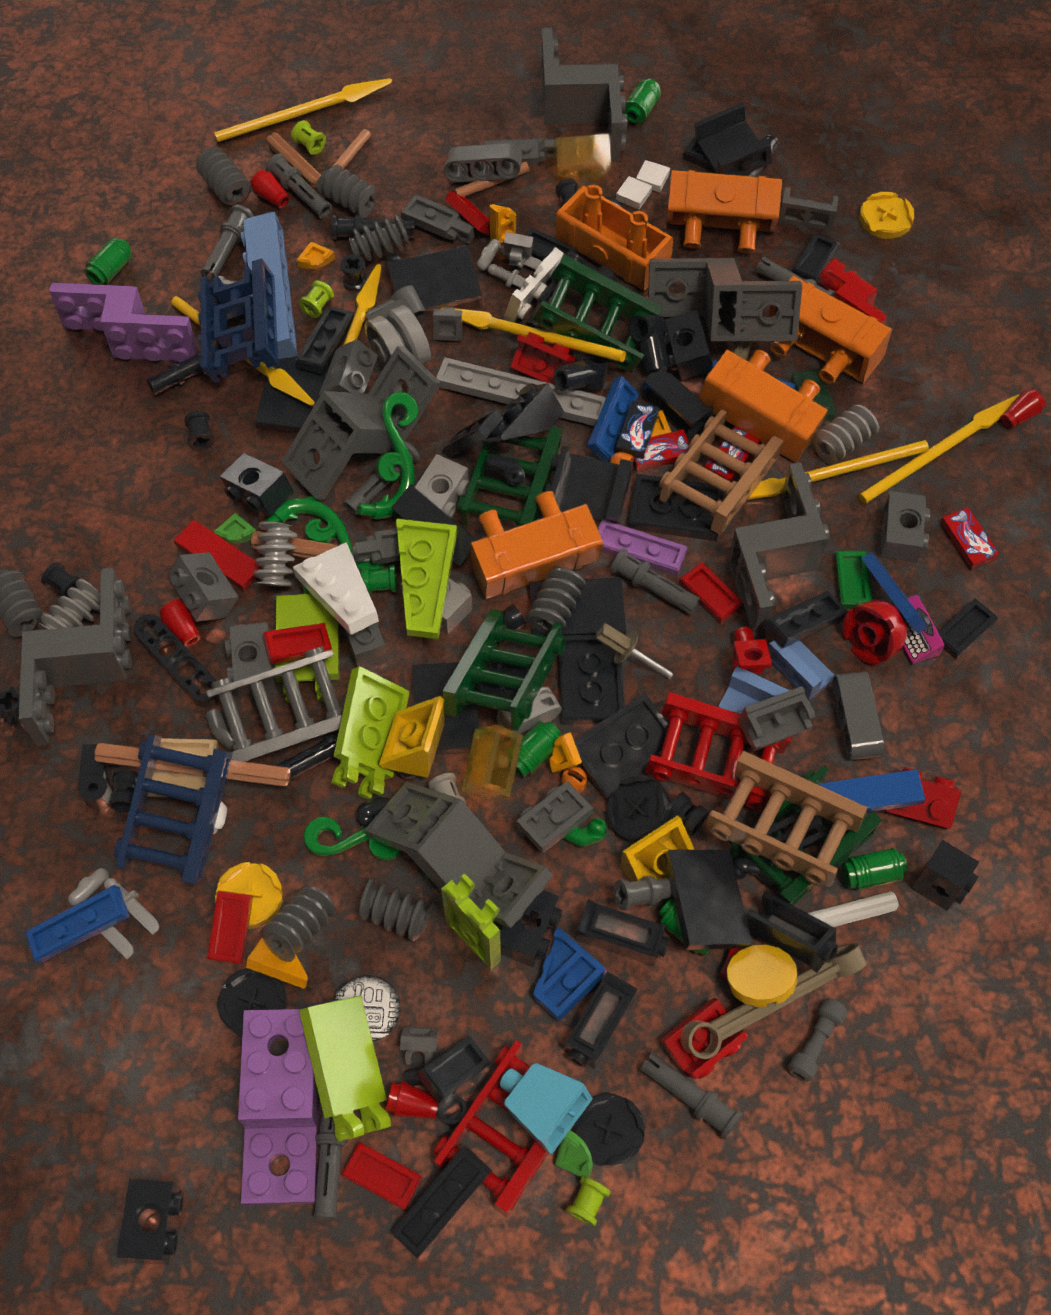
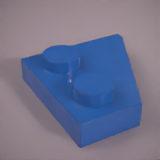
M558 927L555 930L554 941L550 953L544 961L543 973L541 978L538 979L533 996L536 1002L560 1022L604 978L607 970Z

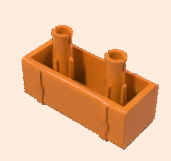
M672 170L666 224L686 225L683 246L689 249L700 248L702 227L740 230L738 251L741 253H754L756 231L772 233L775 231L779 219L782 179L766 178V176L750 177L701 173L694 170Z
M598 185L582 186L556 214V239L578 249L579 253L601 266L608 267L616 275L623 278L625 282L633 284L643 291L648 288L649 259L671 258L673 237L647 223L648 216L642 211L628 212L602 196V188Z
M792 276L789 281H801L802 283L797 341H773L770 344V350L776 356L784 357L789 348L795 345L826 362V365L819 371L818 375L827 384H833L841 372L864 383L883 359L892 329L878 322V319L872 316L869 317L817 289L815 285ZM775 305L770 306L769 317L777 313L778 307Z
M727 349L706 377L699 399L706 406L713 408V415L715 416L721 409L727 411L725 418L727 422L757 437L765 445H767L773 435L783 440L779 455L782 454L797 463L813 440L814 434L819 430L828 412L826 408L813 401L820 391L819 385L807 379L803 382L800 389L796 391L763 371L770 362V357L766 352L755 350L750 360L746 361Z
M552 491L541 493L536 497V503H538L544 518L507 531L503 530L496 510H490L481 514L479 521L487 537L470 543L469 561L484 599L486 600L501 594L505 595L512 590L529 585L530 582L547 579V574L556 566L578 570L585 565L599 561L603 541L587 504L561 512Z

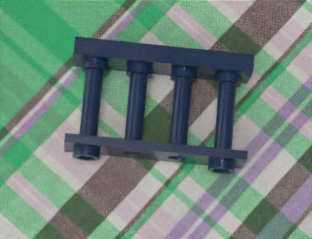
M148 734L147 740H143L139 748L138 758L142 762L123 837L118 838L114 848L113 856L117 858L115 866L121 868L130 867L132 858L177 868L180 873H183L182 882L199 884L202 881L233 753L214 749L213 755H208L207 757L160 747L162 737ZM156 760L204 770L203 773L207 775L205 787H200L199 790L152 780ZM148 792L195 803V806L199 807L197 820H192L189 823L145 813L144 808ZM140 825L187 836V839L191 840L189 852L181 856L135 845Z

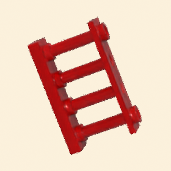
M669 692L661 711V715L670 721L661 755L659 757L651 754L645 768V773L652 774V777L659 781L667 782L671 780L731 799L740 783L735 781L737 761L742 754L744 744L749 743L738 722L741 714ZM683 724L698 727L701 731L691 766L673 761ZM716 733L729 737L732 740L723 776L704 771L712 737ZM792 737L761 748L763 750L761 759L773 764L775 753L783 754L790 744ZM753 787L744 804L752 810L763 811L771 794L759 787Z
M518 1040L514 1042L511 1048L505 1046L495 1061L498 1067L450 1138L445 1135L433 1152L436 1156L434 1160L435 1168L442 1172L448 1161L451 1162L460 1151L458 1146L469 1130H471L514 1160L513 1165L518 1169L510 1180L506 1177L502 1180L491 1173L482 1183L494 1192L493 1197L497 1199L494 1204L495 1210L508 1218L548 1156V1153L536 1141L531 1149L526 1146L521 1148L478 1118L490 1100L509 1112L504 1105L509 1094L498 1088L501 1079L509 1069H514L524 1076L531 1067L519 1059L522 1053V1043Z

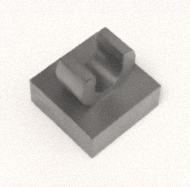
M506 232L504 252L510 253L509 265L520 267L522 256L531 257L533 237Z
M443 307V310L434 309V340L462 341V310H455V307Z
M404 1026L401 1034L400 1050H407L405 1054L406 1064L411 1065L413 1053L416 1051H420L425 1055V1065L431 1063L433 1052H436L439 1041V1028Z

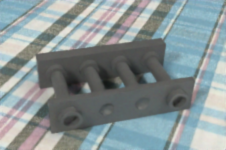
M323 646L304 652L305 659L233 683L230 677L211 683L213 689L206 691L209 698L219 695L235 744H232L234 751L230 752L233 753L231 760L247 761L340 728L344 708L339 706L324 659L333 656L332 650L324 652ZM312 664L328 711L325 713L327 719L314 723L313 717L309 718L293 672L294 669ZM281 674L297 723H294L296 730L283 733L282 728L278 729L262 682L264 679ZM249 684L266 731L263 734L265 740L252 744L251 738L247 739L231 690Z

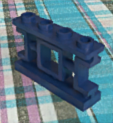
M261 258L252 261V270L250 267L244 268V279L224 285L219 277L213 278V283H210L206 277L200 279L198 298L201 303V312L198 314V318L201 324L199 343L202 357L199 358V364L202 372L208 374L213 382L216 383L221 381L220 374L223 378L228 376V364L248 359L254 368L260 367V362H264L267 368L279 365L275 279L264 260ZM245 314L246 324L227 329V319ZM255 338V344L253 343L252 340H251V341H248V342H244V341H247V340H250V339ZM220 346H221L222 348L227 347V346H231V347H228V348H225V349H221V350H220Z

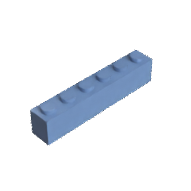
M275 211L243 219L244 231L241 232V238L246 248V252H243L246 267H250L252 270V261L262 258L274 275L278 359L298 356L282 226Z

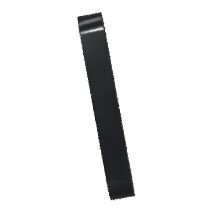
M147 614L139 617L134 624V632L139 642L198 706L203 708L215 706L220 701L219 695L209 698L206 694H201L197 683L200 681L206 690H212L211 683L215 682L216 679L157 616ZM146 627L154 628L158 636L156 640H154L149 632L144 631ZM169 644L176 646V651L173 655L167 657L160 655V650L163 646ZM192 665L195 667V672L189 677H181L178 675L181 667Z

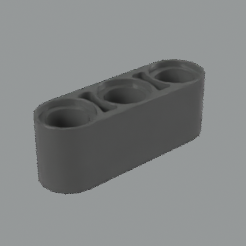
M513 143L454 147L448 152L444 174L453 182L512 179L518 176L520 172L523 152L518 145Z
M866 671L834 674L833 693L848 760L882 758L884 742L869 674Z

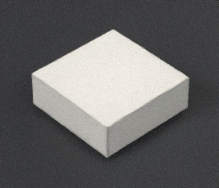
M645 160L636 179L652 185V190L660 193L670 174V168Z
M628 176L616 193V200L640 210L652 193V185Z

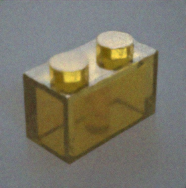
M609 134L555 138L556 176H563L564 180L569 178L577 179L581 174H589L590 178L604 177L605 173H609L611 169Z
M499 725L475 729L461 791L487 801L510 798L523 735Z

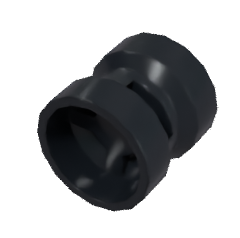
M120 770L113 774L112 785L114 792L110 794L108 803L111 809L129 813L138 772Z
M681 792L671 803L668 821L679 816L688 836L691 838L703 825L709 815V811L701 805L696 806L693 804L691 798L684 792Z

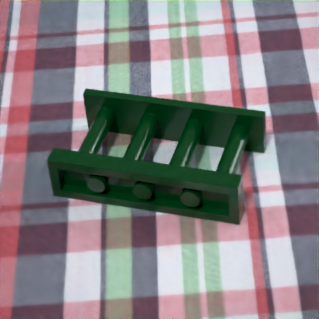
M563 254L550 277L559 282L549 304L542 301L532 320L543 328L550 329L557 334L625 351L626 356L623 362L609 360L619 368L632 373L643 359L644 354L635 350L638 341L631 337L630 332L625 344L610 337L617 317L621 315L632 321L634 317L639 315H660L663 307ZM568 288L584 295L575 317L560 310ZM594 301L608 308L600 331L585 323Z
M551 427L548 436L542 437V439L524 435L499 441L538 450L539 454H542L540 461L535 460L534 463L516 459L524 473L531 474V478H534L532 485L527 484L526 487L521 485L512 486L508 482L485 477L490 454H498L493 453L497 441L484 443L466 496L461 495L457 512L461 513L462 525L468 527L472 513L481 515L490 510H496L499 519L514 522L517 527L538 520L541 510L538 503H536V497L545 492L546 485L551 480L553 459L556 453L559 454L562 446V429ZM480 489L523 498V502H526L524 509L519 508L518 511L477 502Z
M490 609L442 691L445 715L458 717L463 706L472 703L510 712L512 730L518 731L524 719L530 717L533 702L557 656H561L564 652L566 638L562 636L561 623L555 622L549 635L542 636L507 628V625L503 622V611ZM505 640L541 649L537 657L497 649L499 643H503ZM497 661L529 668L530 670L526 677L523 678L486 670L485 668L488 663ZM486 682L517 689L518 692L514 699L473 691L476 684Z
M824 765L816 773L813 770L809 771L803 778L819 785L824 783L830 769ZM784 801L772 825L779 822L789 812L792 815L801 812L802 808L789 801ZM874 811L863 819L858 833L847 830L849 833L841 839L830 865L837 868L876 833L883 820ZM814 829L810 831L812 834L816 833ZM782 831L772 836V838H777L785 834L786 832ZM730 841L732 845L730 849L732 861L744 852L779 887L777 889L780 893L778 898L794 906L817 886L809 882L802 874L796 879L792 876L788 878L775 864L770 866L764 856L752 855L746 852L741 845Z

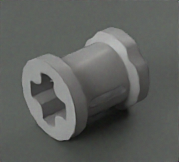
M444 773L429 781L428 785L431 790L462 799L466 804L465 798L460 797L455 783L457 780L454 773Z

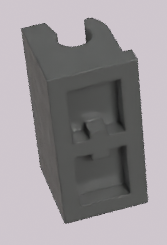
M785 187L779 222L832 231L839 196L833 195L832 203L825 204L813 202V200L790 198L791 188Z
M803 686L745 707L738 722L753 751L811 730L813 726L810 719L815 718V713L805 695Z

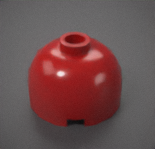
M872 600L860 603L846 613L843 621V635L845 640L850 638L851 643L856 647L851 649L855 656L863 662L875 665L891 659L903 648L907 638V624L902 613L894 605L885 601Z

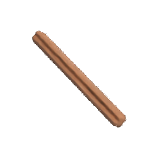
M98 743L94 752L95 761L100 763L140 768L142 762L138 758L139 748ZM156 760L154 770L207 777L203 773L204 770ZM231 760L227 779L286 787L290 782L291 770L288 767Z

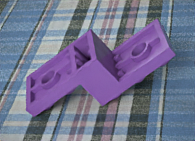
M51 283L49 292L63 328L104 331L113 358L182 362L199 353L189 317L146 315L137 287Z
M301 1009L244 1010L238 1120L245 1128L241 1204L243 1206L315 1204L318 1145L315 1139L319 1127V1093L315 1085V1076L299 1013ZM278 1038L286 1039L289 1042L287 1052L281 1056L272 1055L269 1051L271 1043ZM280 1156L288 1158L290 1160L288 1172L282 1176L273 1175L270 1169L273 1160Z

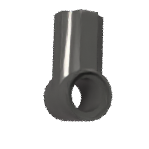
M410 285L393 293L392 299L367 311L366 316L368 321L377 316H383L387 319L389 310L399 305H405L419 319L426 313V310L414 286Z

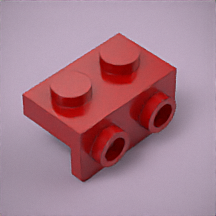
M528 332L527 336L518 334L517 340L520 343L510 367L543 382L556 385L553 379L554 369L574 363L576 357L568 354L570 348L555 342L553 347L543 343L544 337Z
M903 767V770H902V771H908V770H914V769ZM918 771L925 796L924 804L885 810L889 813L951 829L962 791L954 786V780L935 776L933 781L922 778L923 772Z
M712 998L660 1039L682 1075L692 1079L706 1077L714 1070L715 1063L723 1057H729L738 1052L742 1047L741 1043L748 1038L745 1030L738 1031L722 1040L718 1053L709 1059L695 1057L684 1050L681 1044V1033L689 1022L701 1020L710 1023L727 1013L719 999ZM706 1027L697 1029L692 1037L693 1048L697 1052H701L710 1043V1033Z

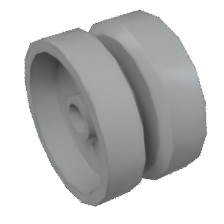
M399 305L389 310L387 319L383 316H377L365 323V334L369 346L378 355L377 362L382 370L397 346L405 347L422 365L430 362L431 351L425 333L415 315L405 305Z

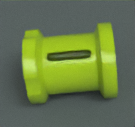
M305 120L298 122L291 132V139L295 143H301L305 146L311 155L320 153L325 146L326 136L322 132L313 130L311 125Z
M316 280L312 283V289L307 296L302 297L298 302L301 310L312 318H318L322 313L323 306L327 302L332 301L335 296L329 285Z
M582 1176L579 1181L581 1188L573 1205L567 1206L566 1212L578 1221L595 1227L597 1223L595 1216L603 1199L608 1198L611 1191L602 1184Z

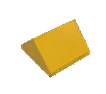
M441 696L395 713L379 762L382 768L426 778L429 777L444 727V699Z
M679 816L674 817L622 851L620 868L630 882L638 881L643 876H652L656 880L669 878L664 857L665 853L668 850H695Z

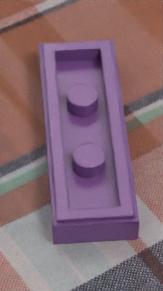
M602 519L598 528L603 541L601 552L617 556L621 549L625 548L628 550L629 555L641 562H649L653 569L678 576L688 546Z

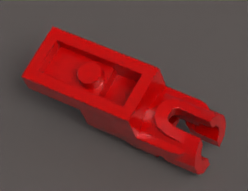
M836 258L831 260L821 272L820 277L822 279L818 283L827 291H835L834 298L869 317L872 316L878 319V322L885 325L887 315L873 306L878 289L858 276L854 270L844 272L847 266Z

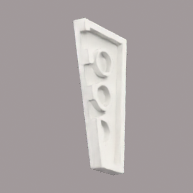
M347 542L320 555L307 558L302 563L293 566L295 577L350 634H354L379 622L377 611Z

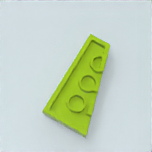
M396 519L407 636L439 639L457 537V525Z

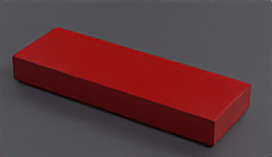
M194 519L174 539L175 545L187 554L210 552L227 580L244 592L257 579L253 575L254 571L263 569L255 564L254 559Z

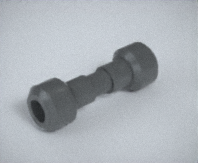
M827 998L822 1000L816 1011L819 1019L813 1028L812 1036L809 1041H806L801 1052L793 1054L787 1065L789 1073L801 1081L809 1082L813 1080L819 1069L816 1061L822 1052L825 1040L830 1037L834 1027L842 1026L848 1014L845 1006L834 999Z

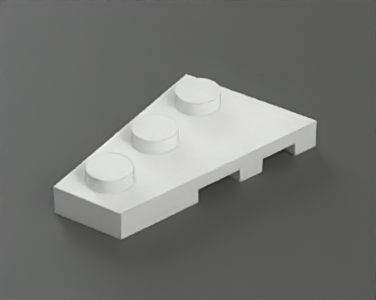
M555 247L538 266L533 274L534 277L530 275L524 281L521 289H517L512 294L503 317L504 320L515 322L518 317L524 319L532 307L530 302L534 297L538 300L539 296L543 295L548 287L546 282L550 279L554 268L564 254Z

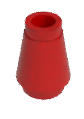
M260 170L252 177L250 183L254 194L272 203L279 209L287 205L290 196L271 172Z
M1035 389L1022 391L1005 413L1001 415L1003 424L1007 428L1013 429L1015 426L1041 414L1042 409L1046 405L1043 396Z
M176 599L165 604L160 609L159 613L162 616L160 620L185 647H189L199 641L201 636L185 603H182L180 599Z
M401 1081V1084L392 1082L385 1111L392 1112L393 1117L429 1118L434 1120L439 1104L431 1094L404 1081Z

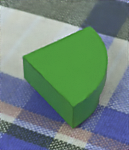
M234 513L214 533L228 543L238 544L251 540L252 534L256 529L238 514Z
M570 1130L561 1142L554 1165L577 1176L589 1178L593 1167L591 1153L585 1142Z

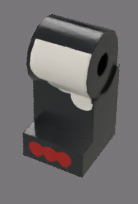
M97 744L82 745L79 794L88 807L94 810H101L108 806L110 794L113 793L110 788L111 767H120L121 765L95 761L94 752Z

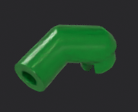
M594 818L589 822V825L582 828L576 827L563 839L579 847H585L602 841L606 835L605 830L607 826L602 819Z

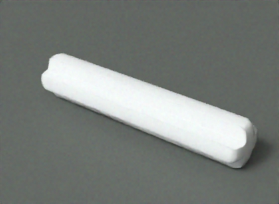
M890 891L808 914L836 927L896 911L899 904L895 893Z

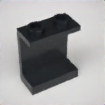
M743 102L694 123L696 143L716 174L744 176L772 163L771 144L766 137L758 140L746 122L745 105Z
M562 445L561 453L555 454L552 463V471H555L553 483H547L545 492L552 491L561 512L587 504L593 520L601 522L603 519L619 524L633 472V462L621 459L620 464H614L571 454L568 446Z

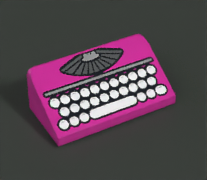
M918 595L911 596L908 600L925 621L927 628L918 634L905 619L907 638L903 649L912 665L939 656L944 648V642Z

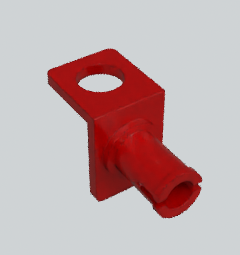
M741 627L734 632L732 673L739 666L740 669H745L751 673L762 674L764 668L771 667L772 663L766 639L754 640L753 631L748 627Z

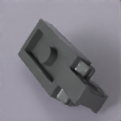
M536 138L485 141V145L504 143L518 145L523 152L522 163L527 162L528 166H538V162L547 159H558V143L554 139L543 140Z
M414 195L401 211L402 220H414V225L446 239L454 240L456 238L458 242L469 245L475 238L474 226L465 223L466 220L461 218L459 212L419 195Z
M397 528L376 531L372 536L366 537L364 542L354 543L352 550L354 561L368 562L372 560L373 564L400 561Z

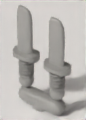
M497 239L491 240L487 247H484L477 261V268L481 271L488 268L489 274L495 275V277L503 281L505 280V286L508 288L512 284L521 288L526 278L518 275V270L514 269L513 272H508V270H503L500 266L491 264L499 249L502 255L510 258V253L504 252V245L501 246L500 241ZM522 256L519 268L522 269L526 265L536 270L542 261L532 256Z
M99 868L89 877L83 878L77 888L68 896V903L71 906H75L91 896L102 884H104L105 889L115 885L120 887L127 911L152 935L159 929V924L154 916L136 900L139 894L135 890L130 893L127 892L115 879L108 878V871L104 868ZM114 926L99 933L123 957L128 959L132 956V945Z

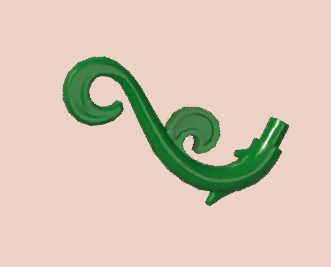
M392 393L383 402V421L396 452H387L381 455L376 463L377 475L384 481L396 480L400 474L393 470V466L396 464L399 466L401 482L398 491L390 499H388L389 495H385L380 502L374 501L372 504L359 503L357 507L358 515L371 516L372 519H387L395 516L398 513L391 507L407 487L415 483V472L411 454L391 418L393 407L400 405L405 410V416L401 421L397 422L399 427L408 426L416 419L418 406L414 398L408 393Z
M314 496L287 500L265 521L285 523L288 519H297L298 514L318 516L328 526L320 528V519L309 521L305 527L307 539L329 544L337 536L340 544L347 542L352 554L353 547L344 523L330 507L316 501L317 499ZM372 560L370 562H355L360 572L364 567L376 570L383 569L387 564H373Z
M325 816L315 818L309 822L303 835L306 847L316 856L334 855L369 840V849L372 855L380 861L388 862L395 860L401 854V850L371 839L364 831L367 826L332 846L321 845L318 843V837L324 831H331L335 834L336 839L342 837L339 824L332 818ZM425 874V879L431 881V879Z

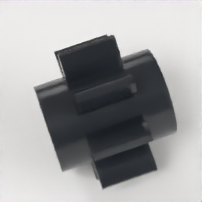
M10 687L9 690L0 693V725L7 721L12 729H15L16 725L22 724L19 720L20 694L15 691L14 687Z

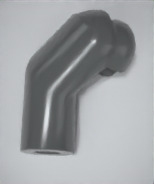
M213 709L208 711L206 720L212 735L226 749L234 750L232 744H235L232 733L228 731L220 710Z

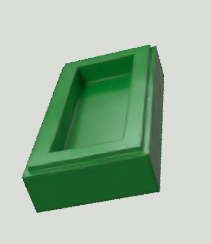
M836 551L835 553L839 602L845 609H853L860 603L872 601L869 570L862 560L867 555L866 551Z

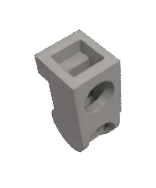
M542 687L533 702L530 717L524 719L518 731L512 730L510 712L498 710L496 720L509 742L520 738L521 733L534 727L538 721L550 722L561 713L562 708L550 688Z

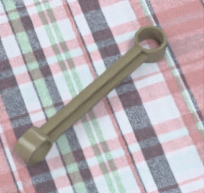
M850 943L838 947L834 959L830 963H825L817 973L811 967L798 974L794 993L780 1004L776 1005V1002L768 1003L767 1007L743 1004L710 1023L701 1020L689 1022L681 1033L682 1047L688 1054L701 1059L712 1058L720 1050L722 1040L837 977H845L860 971L867 963L858 943ZM706 1027L710 1033V1043L705 1050L697 1052L692 1046L693 1034L697 1029Z

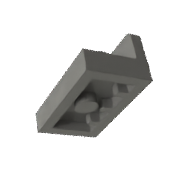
M567 781L562 786L549 790L544 800L535 807L530 806L520 814L517 820L518 834L522 838L528 837L542 853H545L593 815V807Z

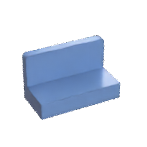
M775 639L769 643L768 650L772 661L771 664L795 688L803 686L808 700L812 699L833 682L834 674L801 641L782 648Z
M737 666L719 707L741 714L747 706L790 690Z

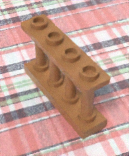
M723 409L720 410L716 417L711 416L708 419L701 436L698 434L694 436L689 445V451L686 454L682 452L679 455L671 473L667 471L659 483V487L662 488L659 500L666 502L669 496L675 492L711 512V516L714 517L710 530L719 535L724 532L778 460L784 442L774 435L767 445L763 443L759 445L723 426L727 411ZM719 436L754 455L755 460L753 463L747 462L745 464L712 446L711 443ZM704 454L739 473L741 479L738 482L733 481L731 483L696 462ZM690 473L725 492L726 498L724 501H715L681 481Z
M743 751L737 761L735 777L739 778L741 782L723 814L711 810L708 816L707 830L711 831L720 840H730L741 845L746 852L752 855H762L772 860L781 869L793 870L804 875L809 882L815 885L831 887L838 869L830 865V862L845 831L852 830L858 833L868 807ZM759 787L770 792L771 797L753 829L736 821V818L752 788ZM789 801L800 806L802 811L786 843H783L766 834L782 803ZM819 815L832 821L833 826L818 857L815 858L798 850L814 816Z

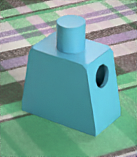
M538 1063L533 1064L524 1076L514 1069H509L503 1075L500 1082V1087L510 1093L504 1103L510 1114L550 1155L553 1154L593 1099L586 1086L580 1081Z

